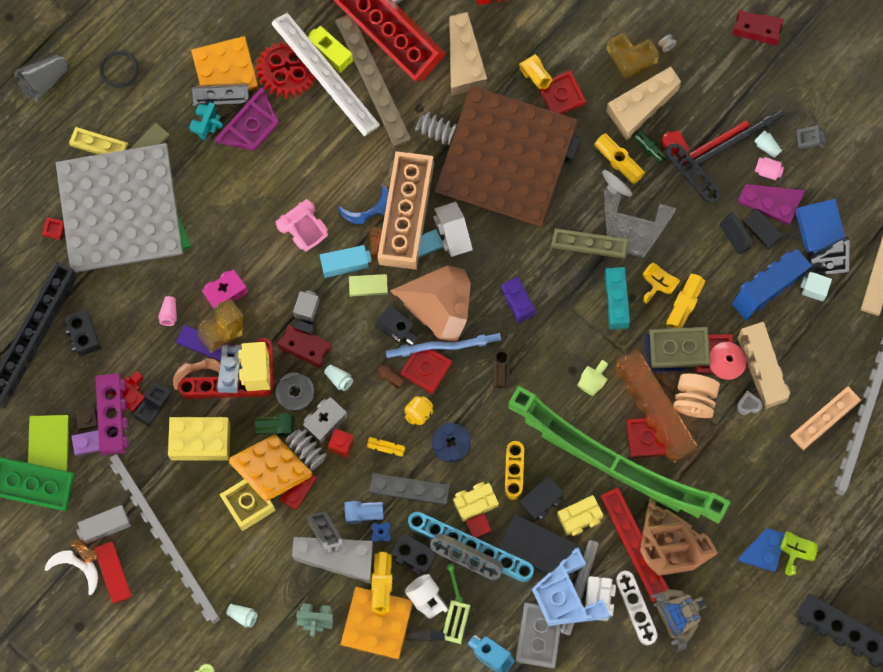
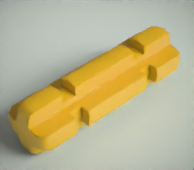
M369 437L367 442L368 448H377L378 451L390 454L395 453L397 456H403L405 452V446L395 445V443L384 440L378 441L377 438Z

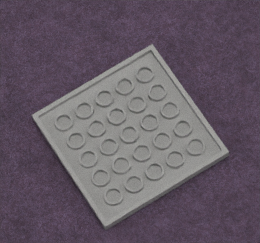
M167 143L56 162L69 265L75 272L183 254Z

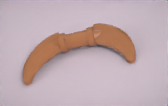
M205 358L202 362L183 364L176 371L173 378L175 390H178L180 380L194 371L211 369L219 373L221 362L213 358Z

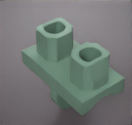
M303 603L300 611H297V625L303 626V630H310V636L315 637L316 631L323 632L324 628H333V614L331 613L330 606L323 605L320 608V613L313 612V605Z

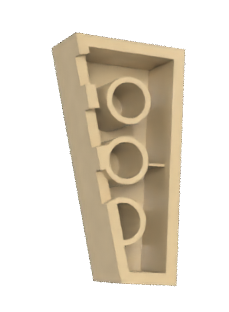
M468 12L450 16L451 96L469 92L470 86L480 89L487 87L486 73Z

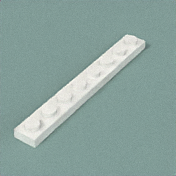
M286 13L274 19L272 25L359 131L366 136L376 130L380 124L290 15Z

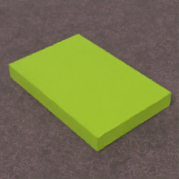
M30 416L28 463L68 471L69 416Z

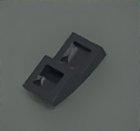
M154 382L145 394L144 401L133 414V418L150 427L168 400L171 391Z

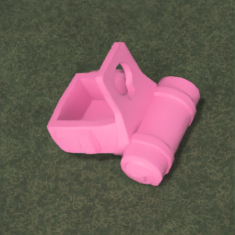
M307 199L298 203L294 209L275 221L277 229L284 234L289 231L294 236L293 241L299 249H303L305 252L328 236V229L320 219H316L313 214L315 212L314 204Z

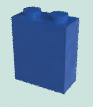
M835 199L799 207L795 210L806 254L812 253L813 255L845 237Z

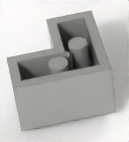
M453 202L434 208L436 216H433L440 235L444 236L445 240H442L444 250L448 251L451 257L473 250L465 218L457 203Z

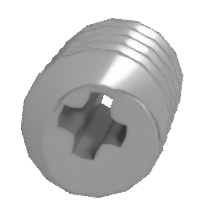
M429 111L422 115L417 123L416 132L422 129L421 133L423 135L428 133L429 138L435 136L436 141L442 138V144L448 142L450 147L457 124L455 123L453 127H450V121L443 124L444 118L436 121L437 115L435 114L430 118Z
M298 429L288 436L285 442L290 444L292 450L296 449L294 452L296 456L300 455L299 459L305 461V466L310 467L309 470L313 471L324 461L327 454H319L322 448L315 449L316 441L310 443L313 438L312 435L305 437L308 432L307 429L303 431Z

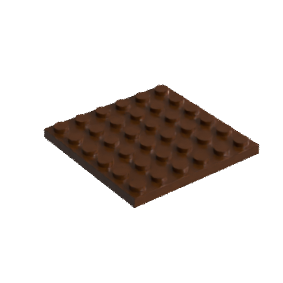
M470 86L435 193L542 228L578 120Z

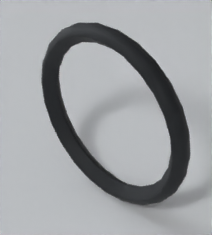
M112 52L102 60L99 69L100 76L109 86L125 87L136 79L138 63L127 52ZM124 55L133 61L135 67L134 74L127 82L115 84L106 79L103 71L104 65L112 56Z

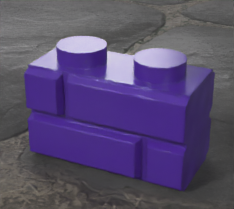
M518 277L501 285V292L518 323L535 315L536 309Z

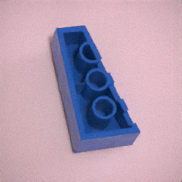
M798 249L792 253L788 251L780 258L781 261L778 263L774 261L767 267L768 270L766 272L760 271L755 275V280L752 282L748 280L740 287L741 291L732 302V305L746 321L752 317L756 309L760 311L772 298L774 300L785 290L784 287L788 289L812 267Z

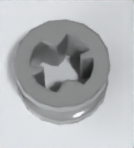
M671 34L665 36L658 43L659 47H663V52H667L677 43L676 40H672L673 36Z

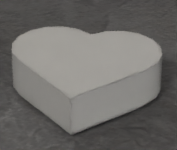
M746 391L737 405V411L742 415H747L750 412L759 413L763 403L758 397Z

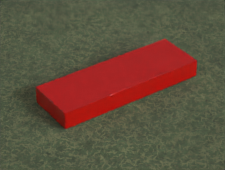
M113 541L94 548L112 603L115 604L131 598L132 595Z

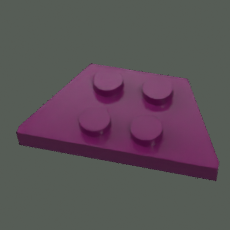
M262 87L215 138V142L256 151L279 125V121Z

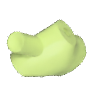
M602 360L596 369L587 366L577 386L591 396H594L603 388L608 380L602 375L608 363Z

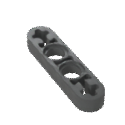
M436 534L430 542V547L435 553L484 577L496 580L503 572V565L500 561L445 534ZM438 541L442 542V546L438 545ZM454 548L460 549V550L462 551L463 555H462V556H457V555H455L454 552H453V549H454ZM477 557L481 564H473L471 558ZM492 567H495V568H496V569H495V572H492V571H491V570H492Z

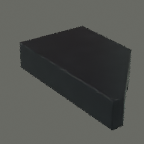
M432 630L405 633V640L445 641V633Z

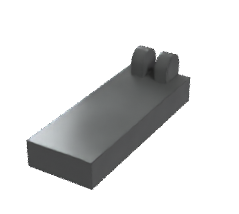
M327 512L307 515L308 523L323 550H326L327 554L331 553V548H333L334 552H338L339 546L342 545V538Z

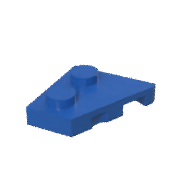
M766 528L739 557L738 561L775 572L781 553L780 546L785 533Z

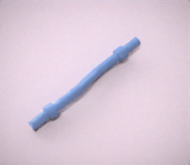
M500 333L488 336L483 334L478 335L477 338L459 342L431 341L412 346L407 344L402 345L401 348L386 351L387 358L401 355L405 357L410 356L411 353L430 349L457 350L477 345L481 347L486 346V343L501 341Z

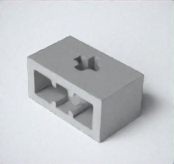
M331 397L327 400H322L317 406L318 410L314 414L310 413L304 419V429H307L308 433L320 444L348 417L347 412ZM321 417H323V418H326V417H327L328 421L325 422V421L323 420V421L321 422V419H320V418H321Z

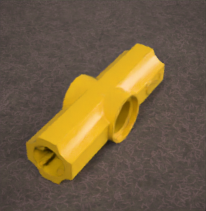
M606 133L600 136L594 143V146L610 161L611 166L619 170L632 184L637 183L645 174L628 156V152L624 148H620ZM621 156L624 160L617 161L615 157Z
M690 274L683 290L680 291L674 303V309L666 323L671 329L683 328L689 314L692 313L698 301L697 297L706 281L701 276Z
M387 552L375 554L374 573H372V611L380 614L389 612L390 592L392 589V558Z

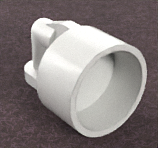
M429 574L418 577L406 588L405 593L417 610L425 614L427 618H433L441 611H448V607L438 595L439 587ZM434 597L437 604L430 607L427 602Z

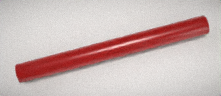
M744 121L692 151L689 155L694 160L749 128V123Z

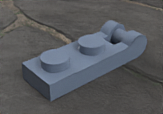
M222 345L218 392L238 393L239 369L241 368L238 352L242 350V345H235V347ZM229 354H235V357L228 356Z

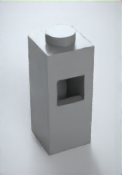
M120 505L78 522L79 529H77L80 540L84 539L89 544L131 527L125 508Z

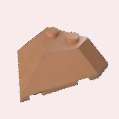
M447 265L390 290L394 296L397 295L404 302L403 305L434 332L438 339L449 342L458 341L468 317L471 286L464 269Z
M651 498L649 499L640 552L648 566L659 576L694 570L718 553L708 536L704 533L698 534L691 529L692 525L668 509L663 510L655 505L656 501Z

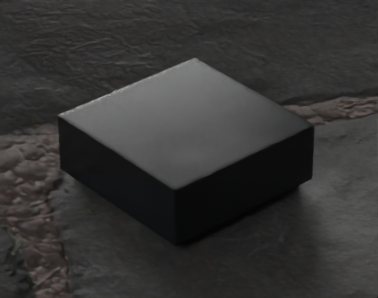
M299 318L295 321L293 328L312 334L316 331L317 324Z

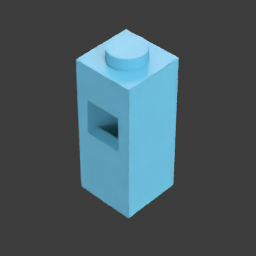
M364 245L320 254L325 278L369 269L368 262H372L370 251H365Z

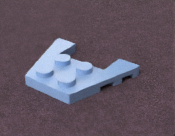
M578 548L566 560L564 559L552 573L550 572L532 588L549 626L611 617L603 599L585 608L582 606L568 576L569 573L586 566Z

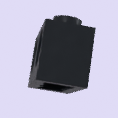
M87 310L64 317L66 324L63 326L66 334L71 335L72 341H70V346L73 352H77L81 357L102 349ZM77 322H82V326L80 328H74V325ZM83 339L89 340L87 345L80 346V342Z
M404 533L391 553L394 562L401 566H404V564L411 567L410 571L419 576L429 572L438 556L431 548ZM408 547L411 552L409 555L403 556L399 553L400 549ZM422 556L428 559L427 564L423 566L417 564V559Z

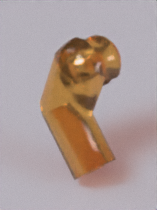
M75 540L72 543V547L86 562H92L97 559V552L95 550L90 551L80 540Z

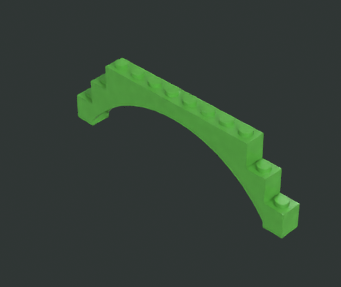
M518 386L509 401L508 408L524 416L526 424L541 431V438L677 513L682 509L697 518L703 515L719 524L731 503L715 493L701 491L680 484L620 456L573 427L542 403L535 394Z

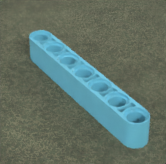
M414 512L409 516V527L413 532L432 540L435 535L430 533V529L433 526H437L440 528L441 534L447 536L454 534L459 538L458 541L465 545L474 543L476 550L482 553L486 551L493 552V558L500 562L504 559H509L512 562V566L509 568L503 567L502 573L521 582L531 580L534 570L529 562L423 513ZM415 518H420L423 523L421 526L416 527L412 524V521ZM454 548V549H453L454 551H456V552H458V553H460V554L463 555V553H462V551H461L460 549H458V548ZM477 557L471 558L475 561L480 562V560ZM526 567L529 569L530 574L524 577L520 575L519 570Z

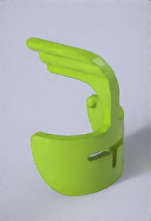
M786 531L780 549L790 556L785 574L789 576L796 574V566L793 565L795 558L814 561L818 545L815 542L800 538ZM796 543H798V546H797L796 549L805 551L806 553H802V552H799V551H797V550H794V549L788 547L787 544L790 545V546H792V547H795V546H796Z

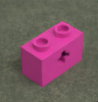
M233 269L232 271L224 272L217 281H211L206 284L202 292L214 311L218 313L247 294L248 290ZM222 288H225V289H227V291L224 292V291H221V289H222Z

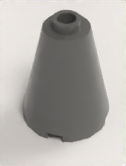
M55 55L19 68L15 71V77L19 76L21 81L18 84L27 97L30 99L34 97V102H37L67 71L68 63L63 56Z

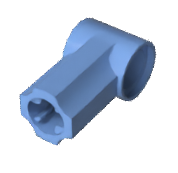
M350 501L344 503L345 523L357 524L368 520H383L382 502L362 503L360 501Z

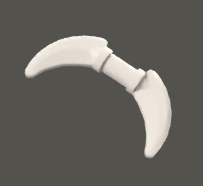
M62 551L50 558L45 566V571H48L57 564H73L85 573L89 584L88 594H93L98 583V573L93 562L80 560L74 555L73 551Z

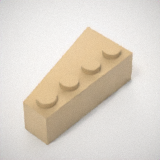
M669 67L608 103L606 112L626 141L679 90L681 81L674 70Z
M764 321L741 329L737 340L740 348L745 353L746 363L764 409L787 402L790 391L787 384H784L783 373L778 366Z

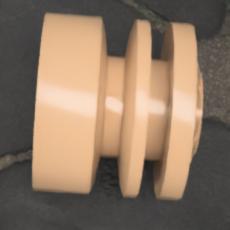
M680 375L678 390L682 393L676 394L675 399L677 401L674 402L673 409L691 417H713V408H715L716 403L711 399L717 398L720 383L702 375Z

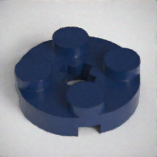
M452 423L440 426L432 438V447L435 455L440 460L448 463L464 459L470 450V436L466 429ZM455 439L456 446L449 448L447 440Z

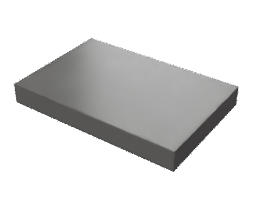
M524 603L515 662L555 669L561 624L549 626L540 606L537 604Z

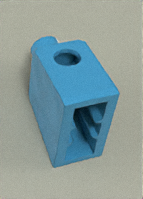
M474 635L468 643L475 650L474 654L495 672H508L515 662L510 652L486 636L481 640Z

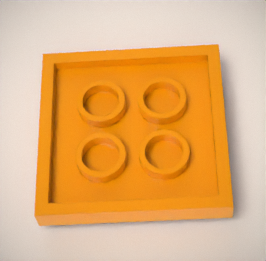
M245 36L191 50L200 85L248 83V91L259 89Z
M276 434L230 457L229 463L265 501L309 479L312 475V472Z
M355 587L341 646L399 660L413 605L412 601L390 595L389 612L380 614L372 611L373 591Z

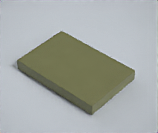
M708 327L649 330L651 369L710 366Z

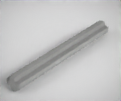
M593 540L588 541L583 557L586 566L580 568L574 586L580 601L599 545L598 542ZM574 623L562 624L561 633L570 635Z

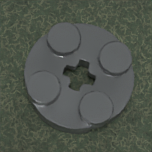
M300 373L286 374L280 379L276 387L277 400L287 411H302L314 400L315 390L312 381ZM292 388L301 390L298 396L290 395Z

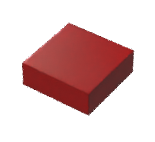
M47 217L42 236L61 241L65 229L64 221Z
M484 513L466 520L471 536L479 538L491 533Z

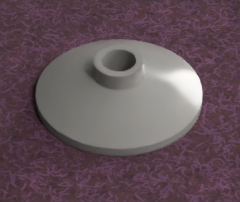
M607 170L602 171L606 182L609 184L606 188L615 195L618 192L625 196H632L631 190L620 179Z

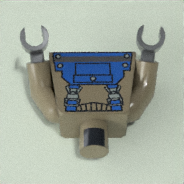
M671 589L659 594H652L651 598L656 597L657 602L653 605L657 607L670 637L676 639L671 644H678L677 652L686 649L687 642L696 631L698 622L701 621L697 611L706 607L704 599L700 596L692 600L689 594Z

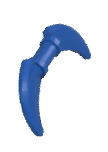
M382 186L380 201L374 208L368 211L353 213L339 207V212L350 223L365 224L368 218L385 214L389 191L386 186Z

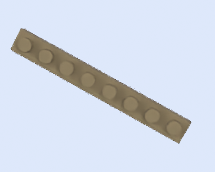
M349 15L336 19L335 23L347 49L352 53L353 62L394 149L411 142L410 135L357 23Z

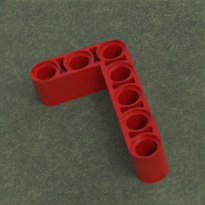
M260 338L256 341V343L265 342L269 346L270 390H241L242 381H240L239 376L238 393L218 392L217 388L219 377H198L180 380L178 383L180 394L185 399L266 397L271 395L274 391V350L270 340ZM209 384L212 386L209 391H202L204 385ZM186 385L192 386L189 392H183V388Z

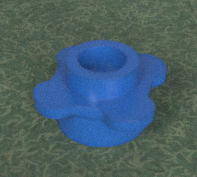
M388 522L384 524L373 523L371 526L373 530L372 540L374 542H388L391 539L389 534L390 524Z

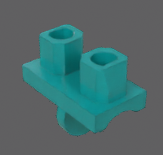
M209 102L208 105L199 104L196 115L203 117L201 122L193 119L190 124V130L198 134L200 139L205 140L208 131L214 133L216 129H222L223 124L219 121L221 116L216 114L217 110L214 108V103Z

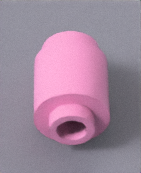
M759 157L755 172L759 173L760 176L776 180L777 177L781 178L784 167L781 166L782 162Z

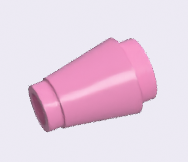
M167 296L164 298L158 316L161 325L173 326L177 321L176 299L174 297Z

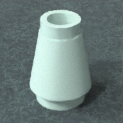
M764 131L754 141L757 147L773 158L782 151L770 132Z
M329 365L324 371V374L327 375L338 390L346 391L353 382L349 373L333 365Z
M230 604L226 612L227 615L244 627H252L258 615L252 608Z

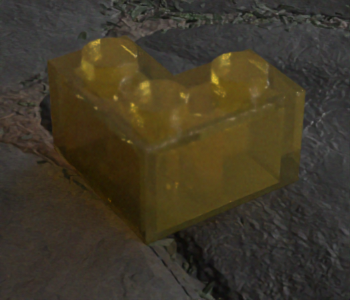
M623 32L608 40L607 51L625 79L658 61L659 53L650 39L633 47Z
M231 299L226 302H220L214 308V318L209 321L206 320L198 326L199 339L209 352L212 353L222 347V345H226L243 335L244 315Z

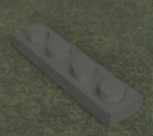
M373 473L369 493L447 506L450 485Z

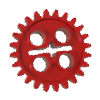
M279 41L278 46L272 43L271 49L266 47L265 52H261V58H258V65L256 67V70H258L257 77H262L260 84L266 83L264 86L265 90L271 88L270 94L276 91L277 97L282 93L285 99L288 94L294 98L295 93L301 96L302 90L307 92L308 87H312V81H315L316 77L287 42L283 45ZM289 58H295L297 61H291ZM272 61H277L279 64L275 65ZM299 74L302 77L296 78L294 75ZM280 77L284 79V81H278L276 80V78Z

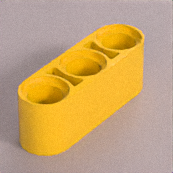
M518 441L510 442L506 450L505 495L510 500L519 499L523 490L524 446ZM518 448L521 453L515 456L510 453V450ZM511 467L519 468L520 472L516 475L509 472ZM510 486H517L519 492L511 494L508 488Z

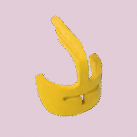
M651 263L644 271L643 277L653 288L644 295L643 302L647 304L657 291L671 294L680 280L662 270L657 264ZM652 276H653L654 278H656L658 281H660L661 278H664L661 283H663L664 285H666V286H668V287H665V286H663L662 284H660L659 282H657L655 279L652 278Z

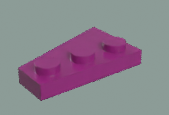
M745 184L737 203L753 210L758 209L762 214L790 225L805 190Z

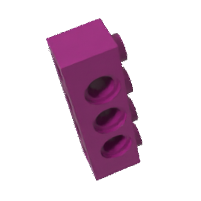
M119 374L96 376L99 452L103 456L126 454V448L129 447L128 436H125L128 422L127 417H124L127 403L126 398H123V391L126 390L125 380ZM110 392H116V396L113 399H107V396ZM111 411H117V415L114 418H108V414ZM112 430H118V434L115 437H109V433Z

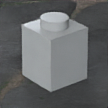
M312 291L299 292L293 311L295 318H302L313 322L320 302L316 293Z

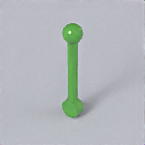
M448 564L447 570L450 571L456 595L455 601L462 603L463 599L459 595L453 571L454 565Z

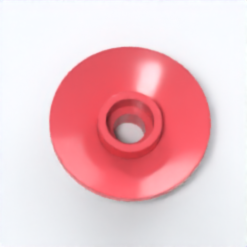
M719 343L709 353V367L721 379H735L746 368L745 353L734 343ZM726 356H730L732 362H728Z

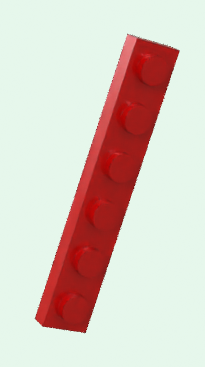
M616 488L601 495L600 498L652 603H654L657 599L656 597L651 598V595L668 590V587L662 575L659 576L648 566L640 552L642 534L619 488Z

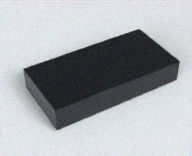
M755 209L742 221L767 249L783 236L758 209Z

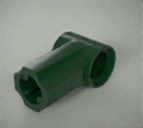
M278 414L276 417H255L256 435L276 434L277 436H290L294 432L293 415Z

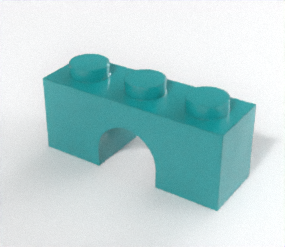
M625 267L606 268L604 277L608 296L609 330L628 329L630 318Z

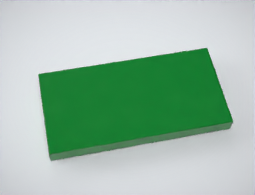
M0 457V497L67 511L75 473Z

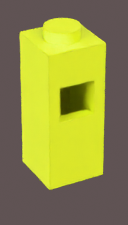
M321 26L309 33V40L339 73L353 62L352 53Z

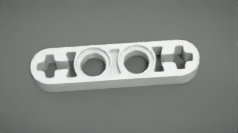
M622 571L616 578L617 587L640 642L644 645H651L657 639L656 629L634 576L628 571ZM624 575L626 578H630L628 582L629 588L634 586V589L626 593L623 591L627 589L625 583H620ZM633 593L638 596L636 604H630L627 601L629 594ZM637 612H643L646 615V620L643 623L635 620ZM647 623H649L650 626H647L646 629L648 633L653 634V636L651 637V641H648L647 638H643V636L645 635V631L643 628L639 630L638 627L645 626Z

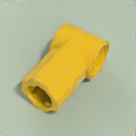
M533 55L519 63L523 75L526 78L529 77L539 89L549 87L552 77L543 68L537 55Z

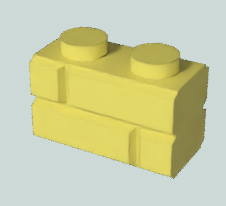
M481 482L473 487L474 490L470 492L464 490L455 495L456 498L453 499V502L463 523L466 520L499 507V503L489 483L484 484V482Z
M593 495L557 512V516L567 536L570 534L576 536L583 532L582 528L589 525L591 528L595 527L603 519V514Z

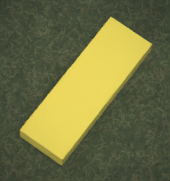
M75 127L69 142L70 146L99 155L127 150L129 146L127 142Z

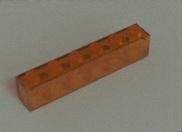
M639 350L619 359L616 364V372L620 378L623 377L628 392L630 394L633 393L636 398L637 407L644 411L648 425L650 427L653 426L658 441L666 446L667 449L665 451L669 459H673L676 464L694 454L698 449L697 444Z

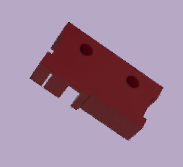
M738 10L736 17L738 21L735 23L732 35L777 46L780 38L779 31L782 29L784 19Z
M287 325L285 335L277 343L278 349L319 369L323 365L325 355L329 354L332 348L330 342L313 334L309 335L290 325Z

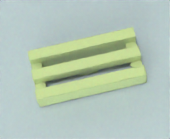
M451 600L443 631L445 633V640L461 644L471 605ZM454 605L458 606L451 636L448 637L447 632ZM462 607H464L465 612L458 639H456L454 637Z

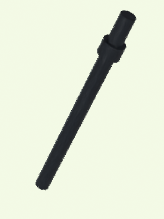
M783 110L761 118V121L699 156L694 161L701 165L759 130L772 126L773 122L785 116ZM690 162L686 164L688 170L691 169Z

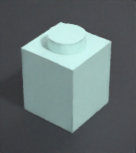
M809 272L807 277H803L800 285L803 288L802 295L824 301L832 279Z

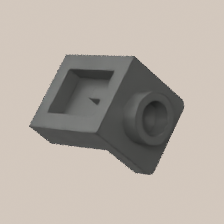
M818 125L796 130L799 149L815 146L825 148L827 134Z

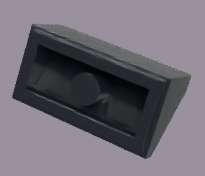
M729 213L719 225L737 253L742 254L751 248L753 241L735 213Z

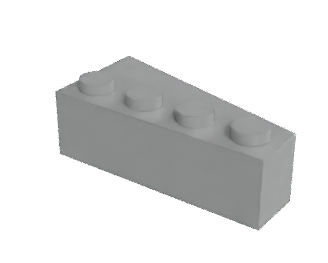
M293 538L292 557L294 561L371 584L373 541L342 540V545L339 546L338 552H334L333 548H331V553L327 554L317 538Z

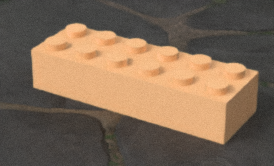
M404 152L395 153L378 252L379 265L417 270L434 168L433 156Z

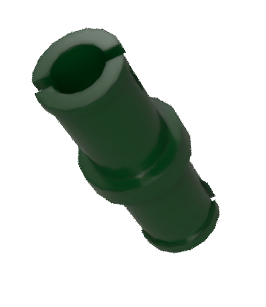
M642 130L638 132L639 136L635 135L634 140L645 149V153L650 154L659 164L664 162L663 159L666 161L667 157L657 146L658 143L656 141H652Z

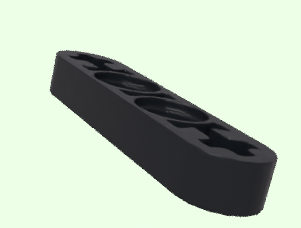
M677 143L668 145L665 149V156L702 199L708 203L718 201L721 195L719 188L685 149ZM671 148H677V155L679 157H682L684 155L685 157L679 160V162L677 163L676 160H678L679 158L676 155L671 156ZM684 161H689L691 163V169L689 171H684L682 169V163ZM696 175L703 177L704 181L700 186L694 182ZM707 184H709V186H707L706 188L709 191H715V193L713 194L714 198H708L709 192L706 189L701 191V188H704Z

